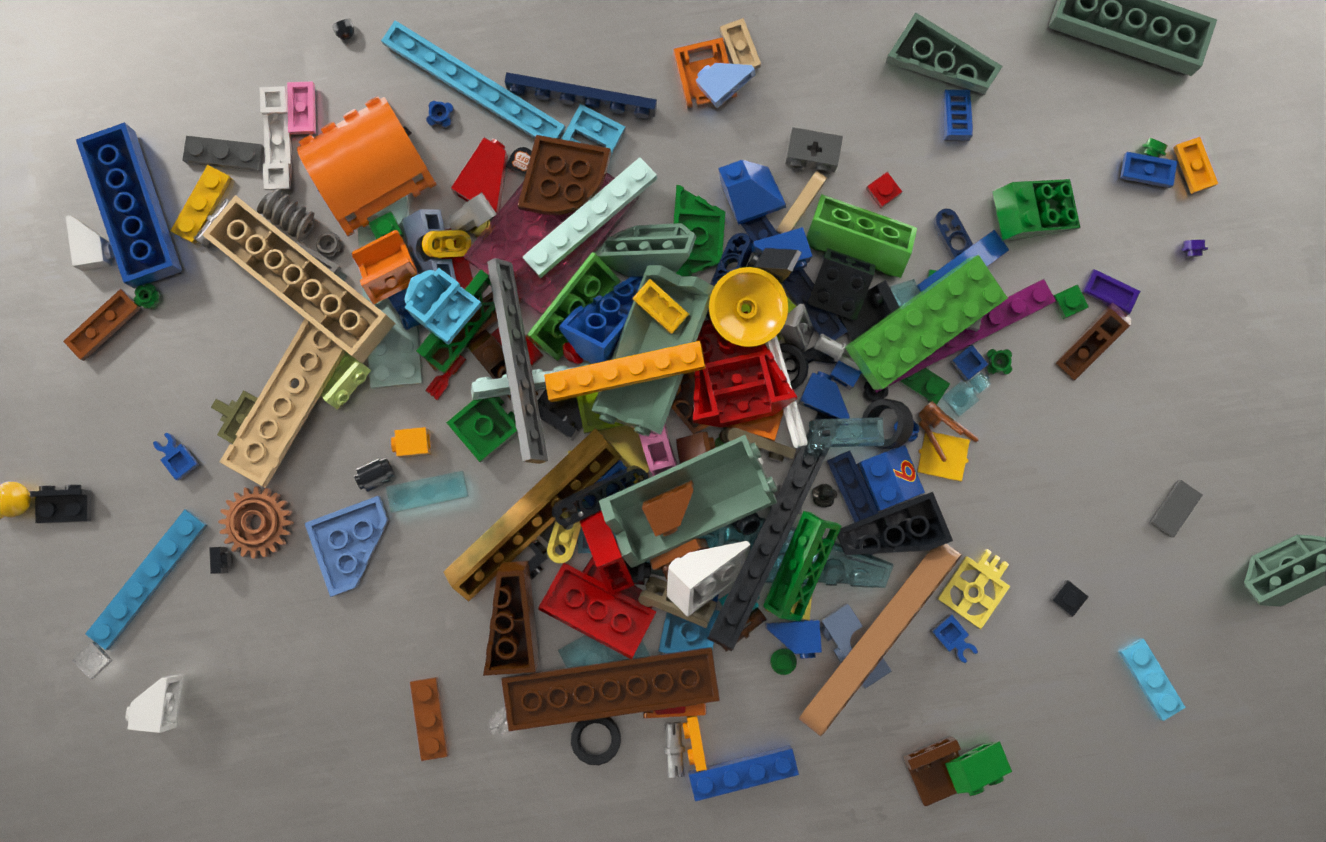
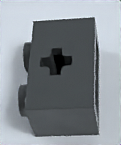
M792 127L785 164H790L792 168L804 170L806 167L813 168L821 174L835 172L838 167L843 136ZM811 149H816V156H811Z

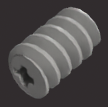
M279 188L265 195L258 204L257 212L259 214L263 213V216L266 219H271L273 224L280 225V228L283 231H288V234L292 237L296 236L299 242L305 240L313 229L314 221L312 220L315 213L311 211L305 216L306 207L303 205L297 210L298 201L296 200L288 204L290 196L285 194L280 198L282 190Z

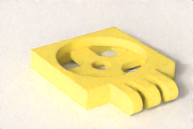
M988 549L983 552L977 563L968 556H965L936 598L978 629H982L1010 588L1007 583L1000 579L1009 564L1003 561L997 569L995 566L1000 560V557L997 555L990 562H987L986 560L991 555V551ZM967 570H977L980 572L976 580L970 583L961 578L960 575ZM989 579L994 585V600L987 596L984 591V586ZM953 585L963 591L964 597L958 606L953 604L950 595ZM972 587L978 590V595L975 598L970 597L968 593ZM973 603H980L987 608L985 612L979 615H969L967 613Z

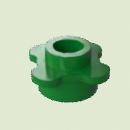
M990 349L987 352L986 356L989 358V365L986 369L989 374L1003 372L1007 375L1012 372V352L1010 350L996 351L995 349ZM998 359H1000V360L1002 361L1001 364H998V363H997V360H998Z

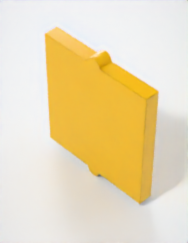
M924 432L922 448L918 450L920 458L917 473L962 482L965 463L969 461L967 453L970 440L932 432L947 459L943 462Z

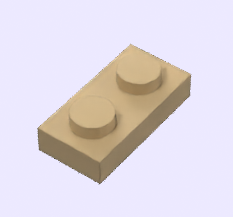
M744 18L720 26V33L732 64L752 65L754 69L760 68L761 62Z

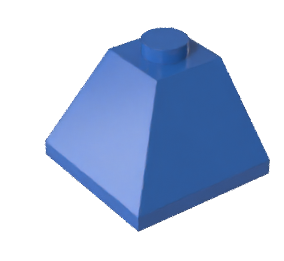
M740 160L718 168L721 187L738 225L786 208V203L769 167Z

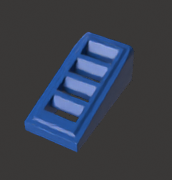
M945 90L944 140L970 141L973 136L970 90ZM951 97H964V102L951 101ZM951 107H964V111L952 110ZM952 116H964V120L952 119ZM952 125H964V129H956Z

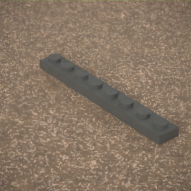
M494 258L487 262L489 279L492 286L493 302L496 308L497 324L507 370L506 375L516 421L515 426L520 443V453L523 462L542 464L548 461L513 265L511 262Z

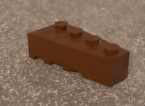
M528 561L504 562L497 571L483 676L536 672L539 665L540 657Z

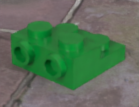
M500 396L472 400L446 422L480 463L518 434L515 426V415L512 411L507 414L501 407L505 402Z

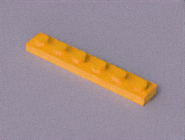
M696 341L545 374L544 377L548 400L555 402L703 370L706 367L701 343Z

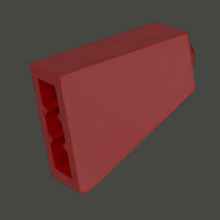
M484 137L452 185L451 190L454 195L466 202L483 193L496 212V215L492 218L497 221L500 215L508 155L506 150H504L505 146L496 139L490 141Z
M602 510L580 520L579 522L596 567L609 594L612 595L634 586L614 533L605 523Z

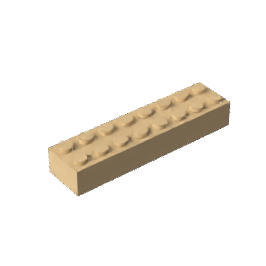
M236 195L202 234L362 364L396 324L385 313Z

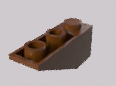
M485 330L472 340L467 347L493 379L502 378L507 371L502 348L493 336Z

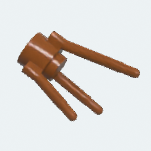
M933 401L918 414L922 419L918 424L927 434L943 462L947 459L930 430V425L936 428L943 421L959 435L964 434L974 442L978 441L974 434L944 413Z

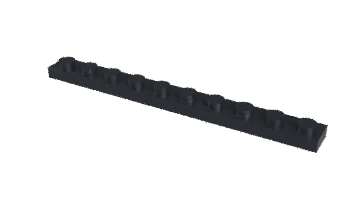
M821 412L816 414L806 435L808 443L799 449L776 496L777 503L771 506L707 637L708 640L729 651L734 649L842 424L841 422Z

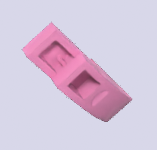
M666 423L661 435L650 433L649 437L639 434L649 470L653 476L677 466Z

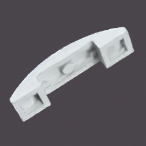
M285 86L259 87L260 113L263 114L264 190L291 189L292 135L288 132L287 89Z

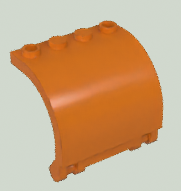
M378 96L372 98L365 103L366 108L359 112L354 109L343 116L345 120L338 124L334 122L327 124L321 128L323 133L316 137H313L312 134L306 136L299 141L300 146L297 147L298 155L308 174L348 237L354 234V230L357 228L368 226V218L410 193L416 198L421 195V191L428 187L431 189L437 185L385 97L381 99ZM421 173L424 178L415 183L412 178ZM354 212L356 217L347 221L345 217Z

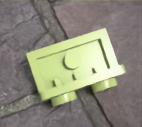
M346 352L320 396L328 404L338 409L348 401L350 394L357 386L366 380L371 370Z

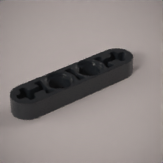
M629 466L558 501L552 508V516L558 524L570 526L601 511L599 501L609 497L606 495L608 485L616 483L618 485V492L625 489V486L628 488L635 485L631 481L634 473L639 475L637 478L638 483L648 479V474L639 466ZM621 479H623L626 482L625 486L620 481ZM593 495L595 497L593 506L584 508L582 505L584 497ZM574 502H576L577 507L581 510L579 513L574 509L576 508L573 505ZM563 508L570 510L567 513L568 517L565 519L560 516Z

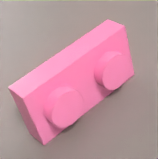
M313 81L287 82L288 132L290 135L316 134L315 84Z

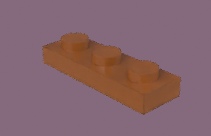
M120 289L63 342L80 360L85 361L141 308L124 290Z
M438 678L411 681L410 687L421 761L448 757Z

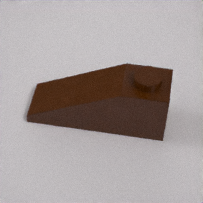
M1112 302L1058 359L1056 364L1071 378L1076 380L1130 327L1132 319Z

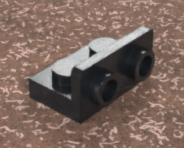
M65 485V490H55V486H39V491H30V497H35V523L37 524L91 521V490L81 489V485Z

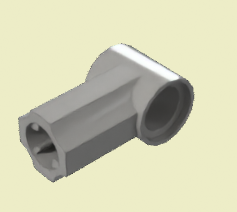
M480 193L465 203L463 208L449 216V226L452 230L467 232L494 217L496 212L484 194Z

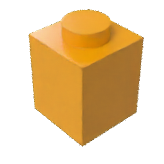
M428 428L394 430L395 437H391L392 452H396L397 457L407 458L432 455L430 430Z

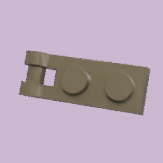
M724 428L720 432L719 437L723 443H728L746 435L750 443L756 442L759 451L769 453L768 458L778 462H783L784 459H793L796 452L794 448L738 428Z
M650 577L645 584L646 590L642 591L638 598L642 605L647 607L654 606L707 628L716 609L717 602L710 600L687 617L667 597L666 581L657 577ZM660 592V593H663V595L660 596V595L655 594V593Z

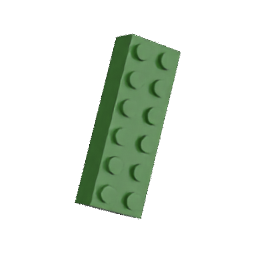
M976 255L963 261L849 343L845 348L874 390L884 389L1008 299V297L981 257Z

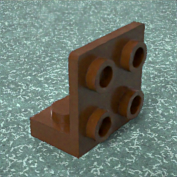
M951 736L903 756L924 806H929L957 794L945 765L946 762L960 756L958 752L961 750L957 739Z

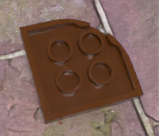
M536 135L517 205L519 210L545 215H563L578 210L601 189L606 177L612 153L611 149Z

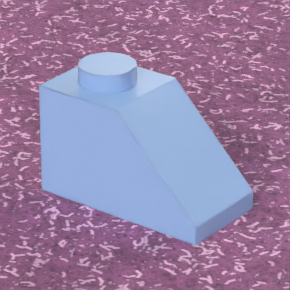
M714 63L711 67L709 65L705 66L697 74L696 83L714 106L718 108L756 74L752 65Z

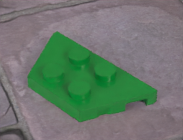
M676 185L673 224L682 223L691 232L695 233L696 240L689 258L676 274L682 277H689L718 266L723 255L726 212L717 206L710 205L700 196H695L686 191L681 185Z

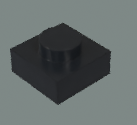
M209 547L210 574L228 573L232 559L230 552H227V547Z
M1065 580L1050 601L1067 615L1073 617L1089 596L1069 580Z

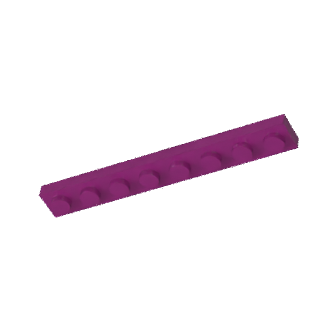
M1042 279L1009 296L1008 299L982 317L978 331L965 329L885 388L1053 304L1056 300L1046 281Z

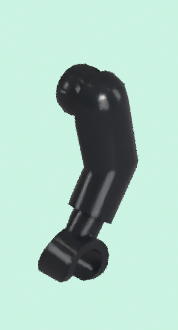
M814 347L803 352L807 357L808 364L813 361L829 364L837 363L834 361V358ZM788 357L784 360L785 363L792 362L794 364L793 370H787L788 374H793L799 367L797 360L793 357Z

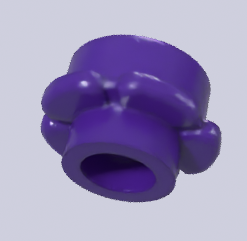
M1186 240L1181 251L1187 252V257L1203 256V251L1208 250V247H1205V240Z

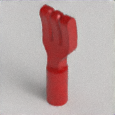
M460 354L448 371L443 375L436 376L425 391L438 401L449 387V379L452 375L456 374L467 359Z

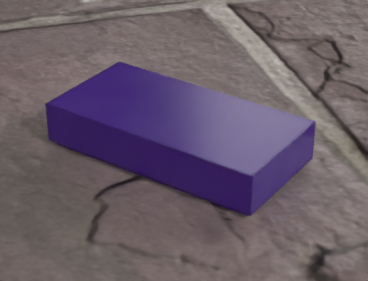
M1095 269L1091 271L1082 290V294L1107 306L1113 302L1127 315L1131 313L1141 292Z

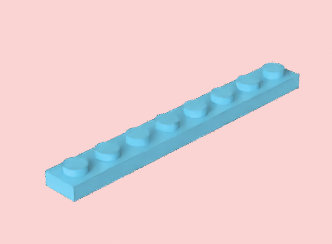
M396 20L381 40L382 44L534 139L536 135L559 139L565 130V125Z

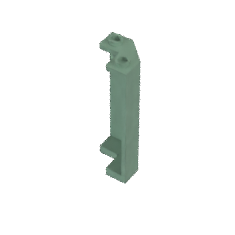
M648 265L638 291L651 279L686 310L689 315L670 334L636 302H633L611 360L696 342L709 309V299L714 286L697 276L682 277L662 265ZM684 374L598 392L591 411L599 414V419L606 423L614 425L615 422L635 428L634 431L647 437H649L650 433L661 435Z
M743 435L600 500L599 504L605 523L615 534L621 555L631 568L693 539L702 537L776 504L777 500L774 492L778 490L771 476L767 478L758 458L762 456L756 442L750 443L747 436ZM692 480L694 484L693 493L681 525L677 527L678 530L668 536H663V534L655 536L642 509L643 501Z

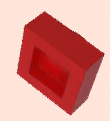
M888 172L866 187V190L880 208H883L903 192Z

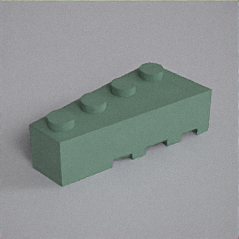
M916 12L886 60L888 64L982 94L987 92L1003 67Z

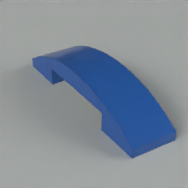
M994 229L916 287L922 292L963 261L979 255L985 265L989 266L1008 252L1009 248Z

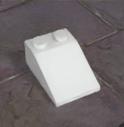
M744 541L689 552L682 558H676L668 567L667 597L687 617L735 582L750 551V543Z

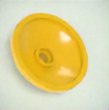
M753 267L738 268L724 275L714 286L709 299V315L714 328L724 339L738 346L754 347L767 343L781 331L788 315V300L784 288L770 273ZM746 304L750 307L748 314L742 312V305Z

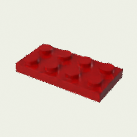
M566 563L562 564L538 607L539 611L629 659L633 658L656 614V611L642 605L621 592L610 595L604 583Z

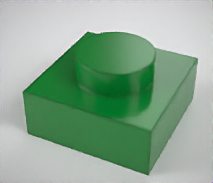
M391 211L369 222L376 240L394 230H398L401 237L404 236Z
M1078 284L1054 295L1056 306L1063 319L1089 308Z

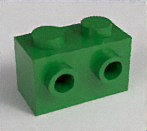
M1000 741L984 743L945 763L957 794L968 793L969 796L985 791L984 786L988 784L992 786L1003 782V776L1012 772Z

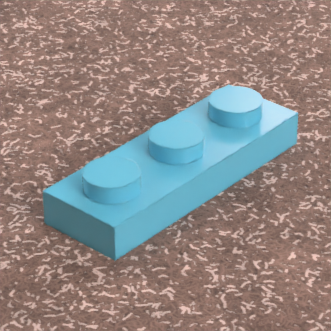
M1143 638L1119 651L1160 720L1164 721L1186 708Z

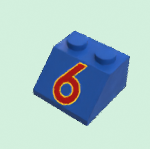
M906 445L886 451L857 464L878 511L925 493Z

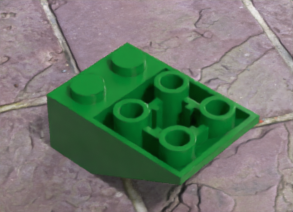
M1070 179L1011 182L992 191L1003 241L1026 239L1081 228Z

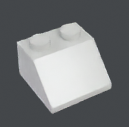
M178 674L163 677L134 699L126 711L127 729L161 733L176 728L184 675Z

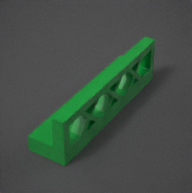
M483 270L477 273L465 289L476 299L480 298L482 317L477 322L466 323L463 327L465 328L466 336L463 341L456 343L451 341L449 345L443 344L444 341L431 332L416 350L420 356L444 374L496 310L493 301L484 302L483 293L489 285L491 286L489 275ZM449 348V358L443 366L432 358L438 349Z
M803 511L763 607L780 619L801 621L841 529L840 524L822 520L811 512ZM826 528H829L827 537L822 540ZM819 554L817 560L812 564L814 556ZM808 578L807 584L801 588L803 581ZM798 601L795 611L790 612L793 605Z

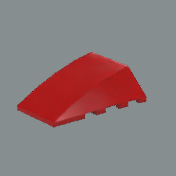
M710 320L703 322L696 341L701 343L706 369L695 371L693 423L722 428L775 415L798 399L765 343L754 347L732 344L716 331Z

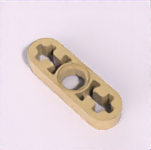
M818 171L814 173L778 226L776 231L779 234L792 231L827 180L826 176Z

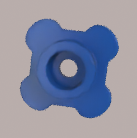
M431 101L428 105L429 116L426 118L427 123L431 126L439 124L445 128L451 125L450 115L454 110L452 104Z

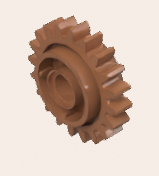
M259 486L254 487L253 493L249 488L245 487L243 490L244 496L235 492V502L226 500L230 509H221L220 511L227 516L226 519L218 521V523L226 525V528L222 529L220 534L229 535L224 543L231 544L234 542L231 551L237 552L241 549L242 557H247L250 552L251 558L257 559L259 551L263 557H268V549L277 553L276 543L286 545L282 536L292 534L285 529L286 526L293 525L294 523L286 520V517L291 515L292 511L283 510L288 502H278L281 494L275 493L270 497L271 489L265 488L262 493ZM258 515L261 519V525L255 530L251 526V520L254 516Z

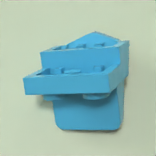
M440 268L436 271L427 270L412 277L404 298L406 303L405 309L413 318L448 345L482 306L478 299L460 287L459 282Z

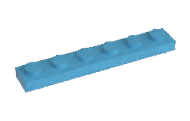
M184 509L85 634L104 650H109L208 525L192 512Z

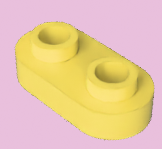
M569 511L563 512L560 516L564 519L567 518ZM555 520L547 547L548 556L553 562L565 563L571 559L581 529L579 521L574 523L571 529H565ZM557 545L565 547L563 554L560 555L555 552Z

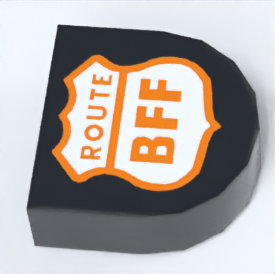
M526 147L517 148L511 154L506 167L525 176L532 151Z

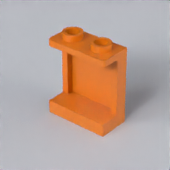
M394 230L351 253L363 278L360 280L361 286L373 305L408 288L411 278L418 275L410 251L398 230Z

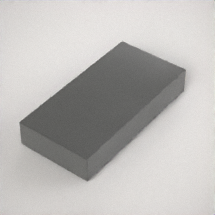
M1178 480L1150 523L1171 538L1175 537L1203 495L1184 481Z

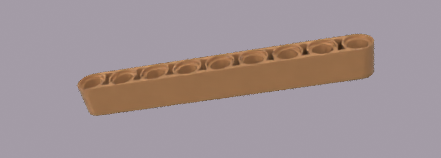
M948 544L929 551L806 707L799 718L800 721L819 736L826 732L962 556L961 553Z

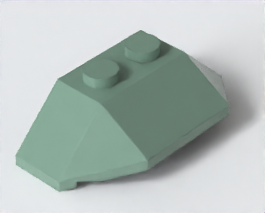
M682 223L636 225L619 231L611 237L609 235L602 237L595 254L607 266L628 277L644 276L648 265H662L677 273L689 258L696 235Z
M1297 534L1252 556L1244 586L1259 605L1282 607L1325 586L1326 537Z

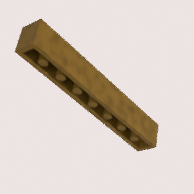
M595 428L443 572L451 587L469 602L497 576V571L502 563L514 560L555 521L552 516V508L555 503L594 484L622 458L619 452Z

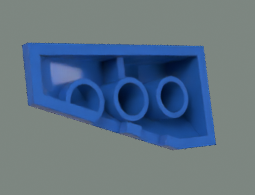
M643 276L630 277L614 286V290L605 296L599 295L593 298V302L584 308L579 306L559 326V330L582 359L592 364L612 359L634 302L632 298L636 295Z

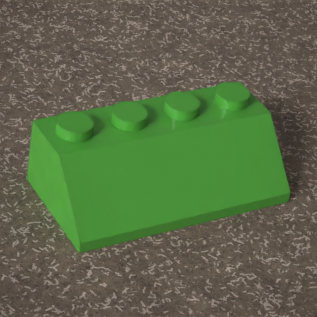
M821 194L806 238L809 246L814 250L826 252L827 248L874 264L876 265V270L882 271L888 276L901 278L912 254L917 227Z
M592 252L526 337L540 350L558 361L563 355L564 343H569L559 330L562 322L574 309L579 306L584 308L593 302V298L599 295L603 297L613 291L614 286L618 285L621 280Z

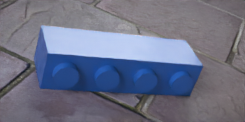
M790 745L706 766L707 770L696 772V769L688 771L695 802L799 775L793 749Z

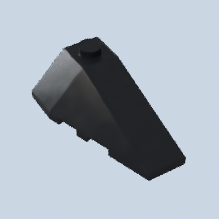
M933 492L842 527L837 536L844 555L929 551L953 541Z

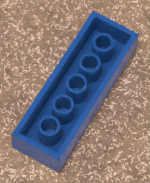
M124 122L76 139L123 283L135 289L140 285L143 286L183 272L136 132Z

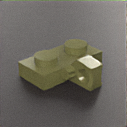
M243 390L237 402L231 400L229 405L215 399L211 408L223 414L220 420L224 422L217 435L233 444L237 438V431L258 398Z

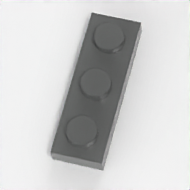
M186 136L182 160L185 163L261 171L264 146L255 143Z

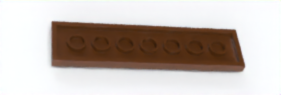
M712 647L501 678L509 731L720 701Z

